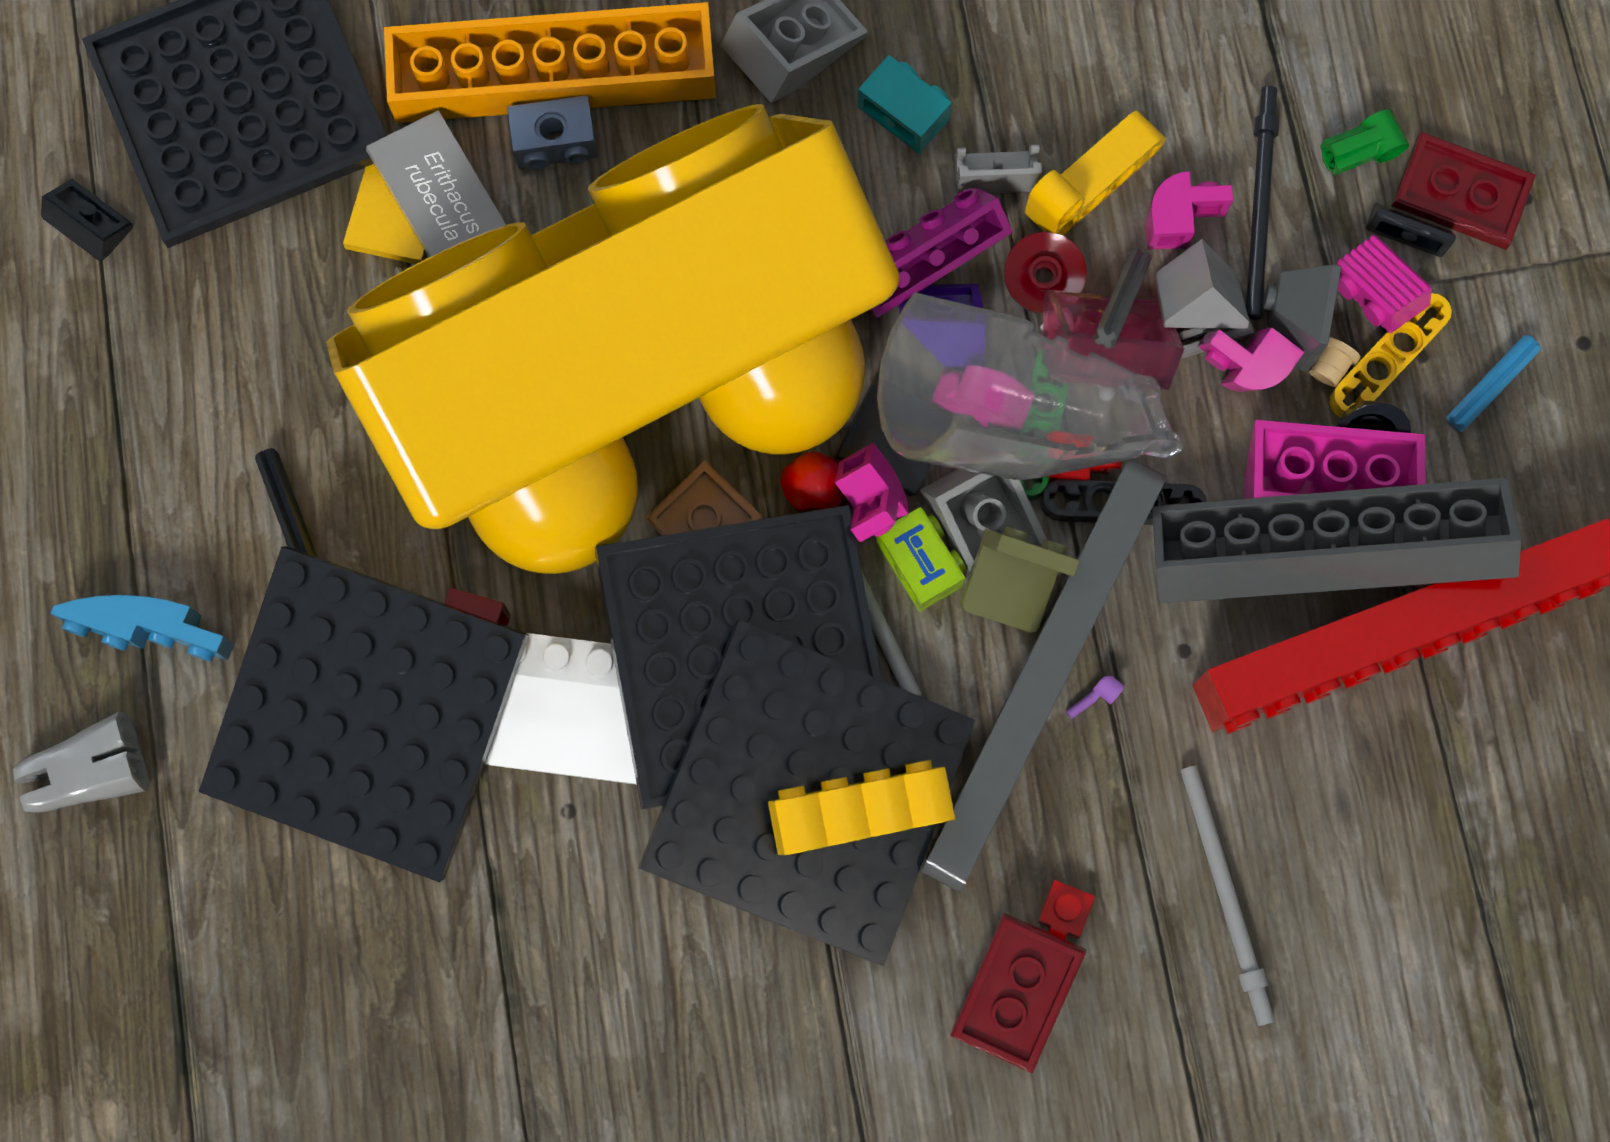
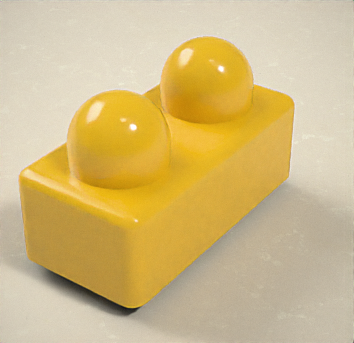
M762 104L743 107L714 117L639 152L598 177L588 187V192L594 204L532 235L524 222L508 224L479 234L409 267L356 300L347 310L353 325L338 332L326 342L332 369L414 520L424 528L442 529L468 517L473 528L486 546L509 564L537 573H567L596 562L595 547L618 543L628 529L636 507L638 480L634 460L623 437L699 398L710 419L727 437L746 448L761 453L791 454L802 452L822 444L836 434L856 409L864 386L865 358L861 341L851 319L889 299L899 285L900 275L832 121L786 114H777L769 117Z

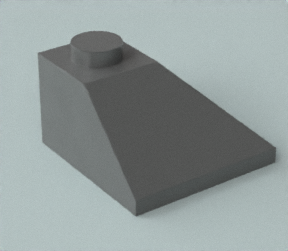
M1326 265L1281 272L1274 285L1268 284L1263 299V309L1269 310L1266 325L1268 328L1272 327L1304 351V354L1296 363L1300 371L1309 372L1328 346L1341 266Z

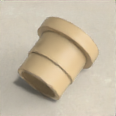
M1329 337L1328 346L1312 366L1309 373L1323 384L1337 387L1350 366H1355L1361 356L1346 343Z

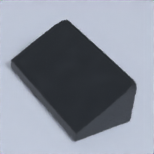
M73 179L42 196L41 217L43 220L98 261H103L133 229V223Z
M1375 203L1365 228L1373 233L1438 257H1443L1456 239V235L1448 229Z

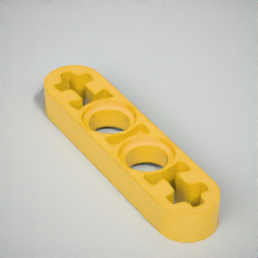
M1431 293L1430 306L1394 332H1387L1341 380L1330 395L1329 401L1332 411L1341 418L1343 413L1350 407L1345 405L1343 400L1359 383L1366 389L1355 402L1375 401L1443 329L1451 318L1452 313L1450 303L1446 298L1439 294ZM1431 307L1438 312L1435 318H1432L1422 329L1416 325L1427 310ZM1406 333L1411 336L1414 341V349L1408 352L1399 350L1394 345V335ZM1371 361L1383 363L1388 371L1387 378L1383 380L1372 378L1367 372V363Z

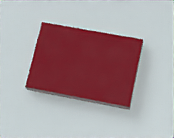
M1420 132L1391 206L1507 250L1512 243L1536 174Z
M1003 913L950 1036L1033 1073L1086 955V949L1007 913Z

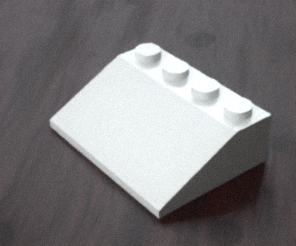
M527 633L529 636L484 765L637 785L611 644Z

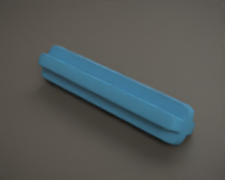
M1524 335L1447 415V423L1458 432H1463L1538 354L1541 350L1539 342L1535 341L1530 335Z

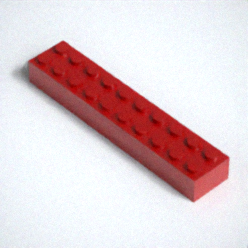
M1609 518L1522 550L1520 552L1519 577L1435 583L1208 669L1192 686L1211 731L1215 732L1225 728L1227 734H1232L1251 726V722L1260 719V714L1262 713L1265 714L1267 719H1271L1290 711L1291 707L1301 703V698H1304L1306 704L1316 702L1331 695L1330 692L1341 688V683L1344 684L1345 689L1358 686L1369 681L1370 677L1382 672L1380 668L1383 669L1385 674L1392 673L1408 666L1409 662L1422 656L1424 660L1449 650L1448 647L1461 641L1463 645L1488 635V632L1499 627L1502 630L1526 621L1527 617L1538 612L1540 615L1565 606L1566 602L1573 599L1583 600L1604 591L1603 588L1610 586Z

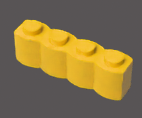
M931 760L906 764V773L891 776L890 770L887 768L863 773L864 782L848 785L847 777L822 781V790L806 793L804 786L778 790L779 799L768 801L778 855L801 853L955 820L945 767L932 768Z

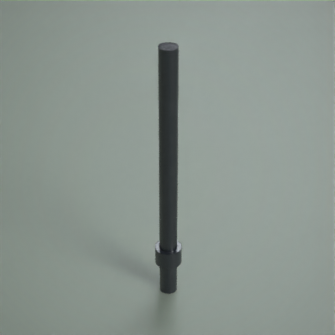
M1273 86L1261 88L1260 112L1255 118L1254 136L1258 138L1246 296V311L1249 319L1253 320L1262 318L1274 138L1279 134L1280 119L1276 116L1277 88Z

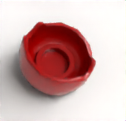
M807 452L799 455L782 470L780 484L784 496L795 509L801 512L811 508L823 510L835 508L844 502L845 495L835 484L838 468L837 460L821 452Z

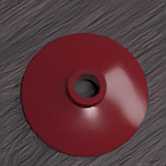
M1053 232L1033 233L1021 239L1011 249L1004 267V280L1011 297L1021 307L1040 314L1056 313L1072 305L1080 296L1087 277L1086 263L1080 249L1067 237L1057 233L1054 235ZM1040 270H1047L1051 273L1052 279L1046 283L1040 282L1037 279L1036 273Z

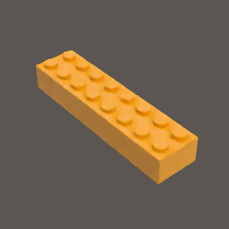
M708 2L384 27L387 103L396 123L416 122L438 110L443 119L508 115L507 106L588 95L591 108L716 98Z

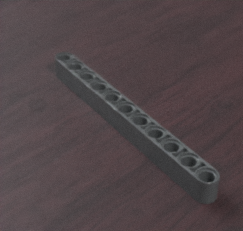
M1131 458L1127 459L1077 558L1080 562L1075 576H1068L953 806L955 820L945 822L921 873L961 892L1165 483L1166 475Z

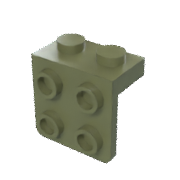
M1005 526L1003 533L986 528L964 589L960 606L968 613L1027 632H1036L1043 619L1058 573L1061 572L1075 576L1080 560L1066 555L1068 547L1043 539L1042 545L1039 546L1027 542L1029 533Z

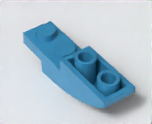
M130 595L95 596L55 605L50 613L64 622L61 629L87 638L89 631L103 636L102 643L122 651H126L128 645L143 649L147 640L170 649L173 648L176 642L189 647L187 654L212 662L214 656L229 660L234 644L224 636L198 628L197 626L202 615L190 606L163 599Z

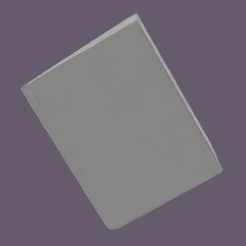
M1203 239L1156 272L1155 284L1164 328L1248 329L1249 319L1238 275Z

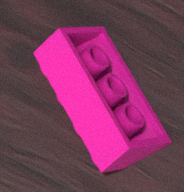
M1265 420L1254 421L1244 476V499L1426 484L1425 434Z

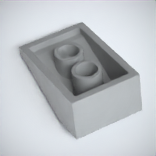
M763 0L736 13L720 46L763 95L773 103L800 89L864 39L868 31L840 0Z
M994 450L920 490L931 514L940 523L944 531V538L951 550H955L963 560L967 569L965 574L968 578L986 528L1003 533L1005 526L1029 533L1027 542L1039 546L1042 545L1043 539H1047L1009 457Z

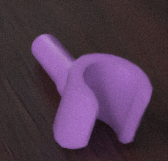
M1105 676L1088 695L1065 711L1073 719L1094 704L1099 697L1111 705L1124 690V685L1113 676Z

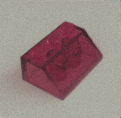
M1046 289L1044 296L1042 356L1051 378L1063 382L1084 381L1098 383L1103 386L1115 384L1135 386L1143 390H1150L1152 388L1169 390L1185 348L1175 328H1164L1159 301L1135 299L1116 345L1107 349L1103 344L1097 345L1093 337L1111 296Z

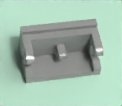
M1039 144L1030 145L1029 151L966 154L965 147L957 148L954 157L957 194L970 188H979L987 193L1031 192L1040 181L1042 175L1041 163H1038Z

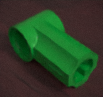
M1385 109L1369 116L1358 127L1323 140L1320 148L1322 160L1327 170L1331 171L1334 175H1338L1373 160L1377 164L1390 161L1404 153L1410 144L1393 111Z

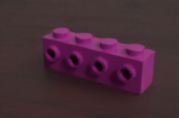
M979 188L963 190L954 197V201L941 210L937 209L926 213L920 218V223L907 231H899L888 237L885 242L899 271V285L889 299L866 312L875 318L880 317L1013 233L998 197Z

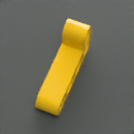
M1138 110L1132 112L1061 175L1056 170L1047 173L1031 190L1025 214L1043 232H1053L1054 235L1057 233L1064 236L1148 162L1164 145L1166 137Z

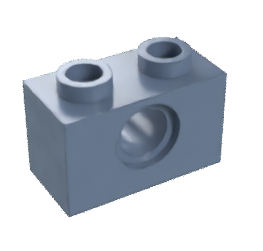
M588 95L507 106L512 148L518 168L526 167L530 170H539L553 163L581 164L589 158L598 157ZM551 132L562 133L555 140L545 139V136Z

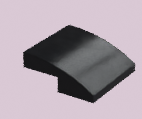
M873 384L870 385L835 458L841 461L874 442L898 476L905 494L913 496L917 494L952 422L899 394Z

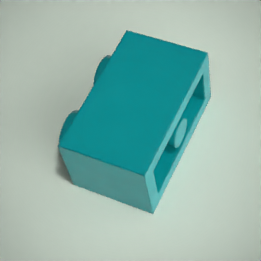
M890 55L858 89L857 107L918 154L923 151L950 119L952 102L949 101L947 94L936 85L930 86L920 79L917 72L908 63L903 61L899 63Z

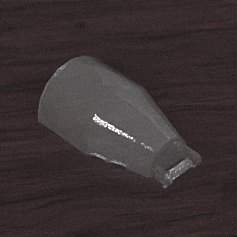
M914 292L890 331L879 372L877 401L880 423L892 450L908 460L1007 479L1026 480L1138 458L1144 454L1160 458H1171L1178 455L1183 449L1180 437L1172 431L1159 398L1161 388L1156 378L1136 374L1093 352L1087 357L1067 348L1069 340L1059 335L1051 340L1034 332V323L1024 318Z

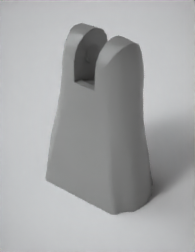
M122 711L89 726L46 750L25 758L12 769L14 782L17 784L34 782L49 777L51 785L20 796L19 800L22 809L28 813L47 812L81 803L148 791L150 779L134 724L130 721L127 714Z

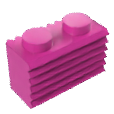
M1372 235L1369 240L1359 244L1350 254L1340 258L1336 264L1341 266L1338 290L1342 296L1348 300L1353 298L1363 307V312L1370 323L1377 327L1381 325L1382 328H1386L1388 333L1394 332L1430 306L1432 287L1376 235Z

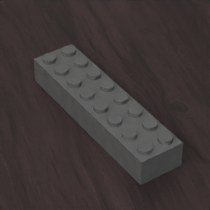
M1508 477L1152 507L1159 604L1519 577L1521 536Z

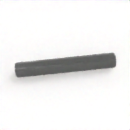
M1139 248L1131 251L1093 337L1097 345L1103 344L1107 349L1116 345L1152 260L1148 252L1142 253Z

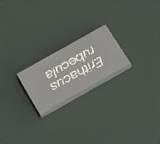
M439 110L366 146L368 155L428 257L479 234L506 225Z

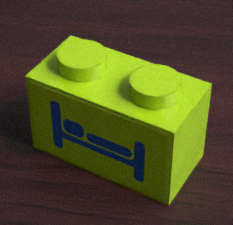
M922 507L898 519L888 532L876 537L878 547L919 612L961 589L965 581L963 573L967 572L960 555L955 550L949 552L941 538L945 535L938 520L934 515L927 517Z

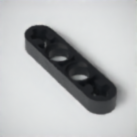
M1054 480L1048 484L1043 492L1041 499L1042 510L1047 517L1056 521L1096 523L1101 512L1093 507L1091 497L1097 492H1105L1110 495L1116 481ZM1164 483L1155 501L1156 506H1164V495H1169L1168 504L1180 503L1183 496L1189 497L1190 503L1207 502L1203 491L1194 485ZM1057 491L1064 492L1065 499L1078 500L1080 491H1084L1085 496L1082 504L1084 511L1078 510L1080 502H1067L1065 509H1058L1057 502L1050 501V499L1055 498ZM1153 512L1149 513L1144 525H1153Z

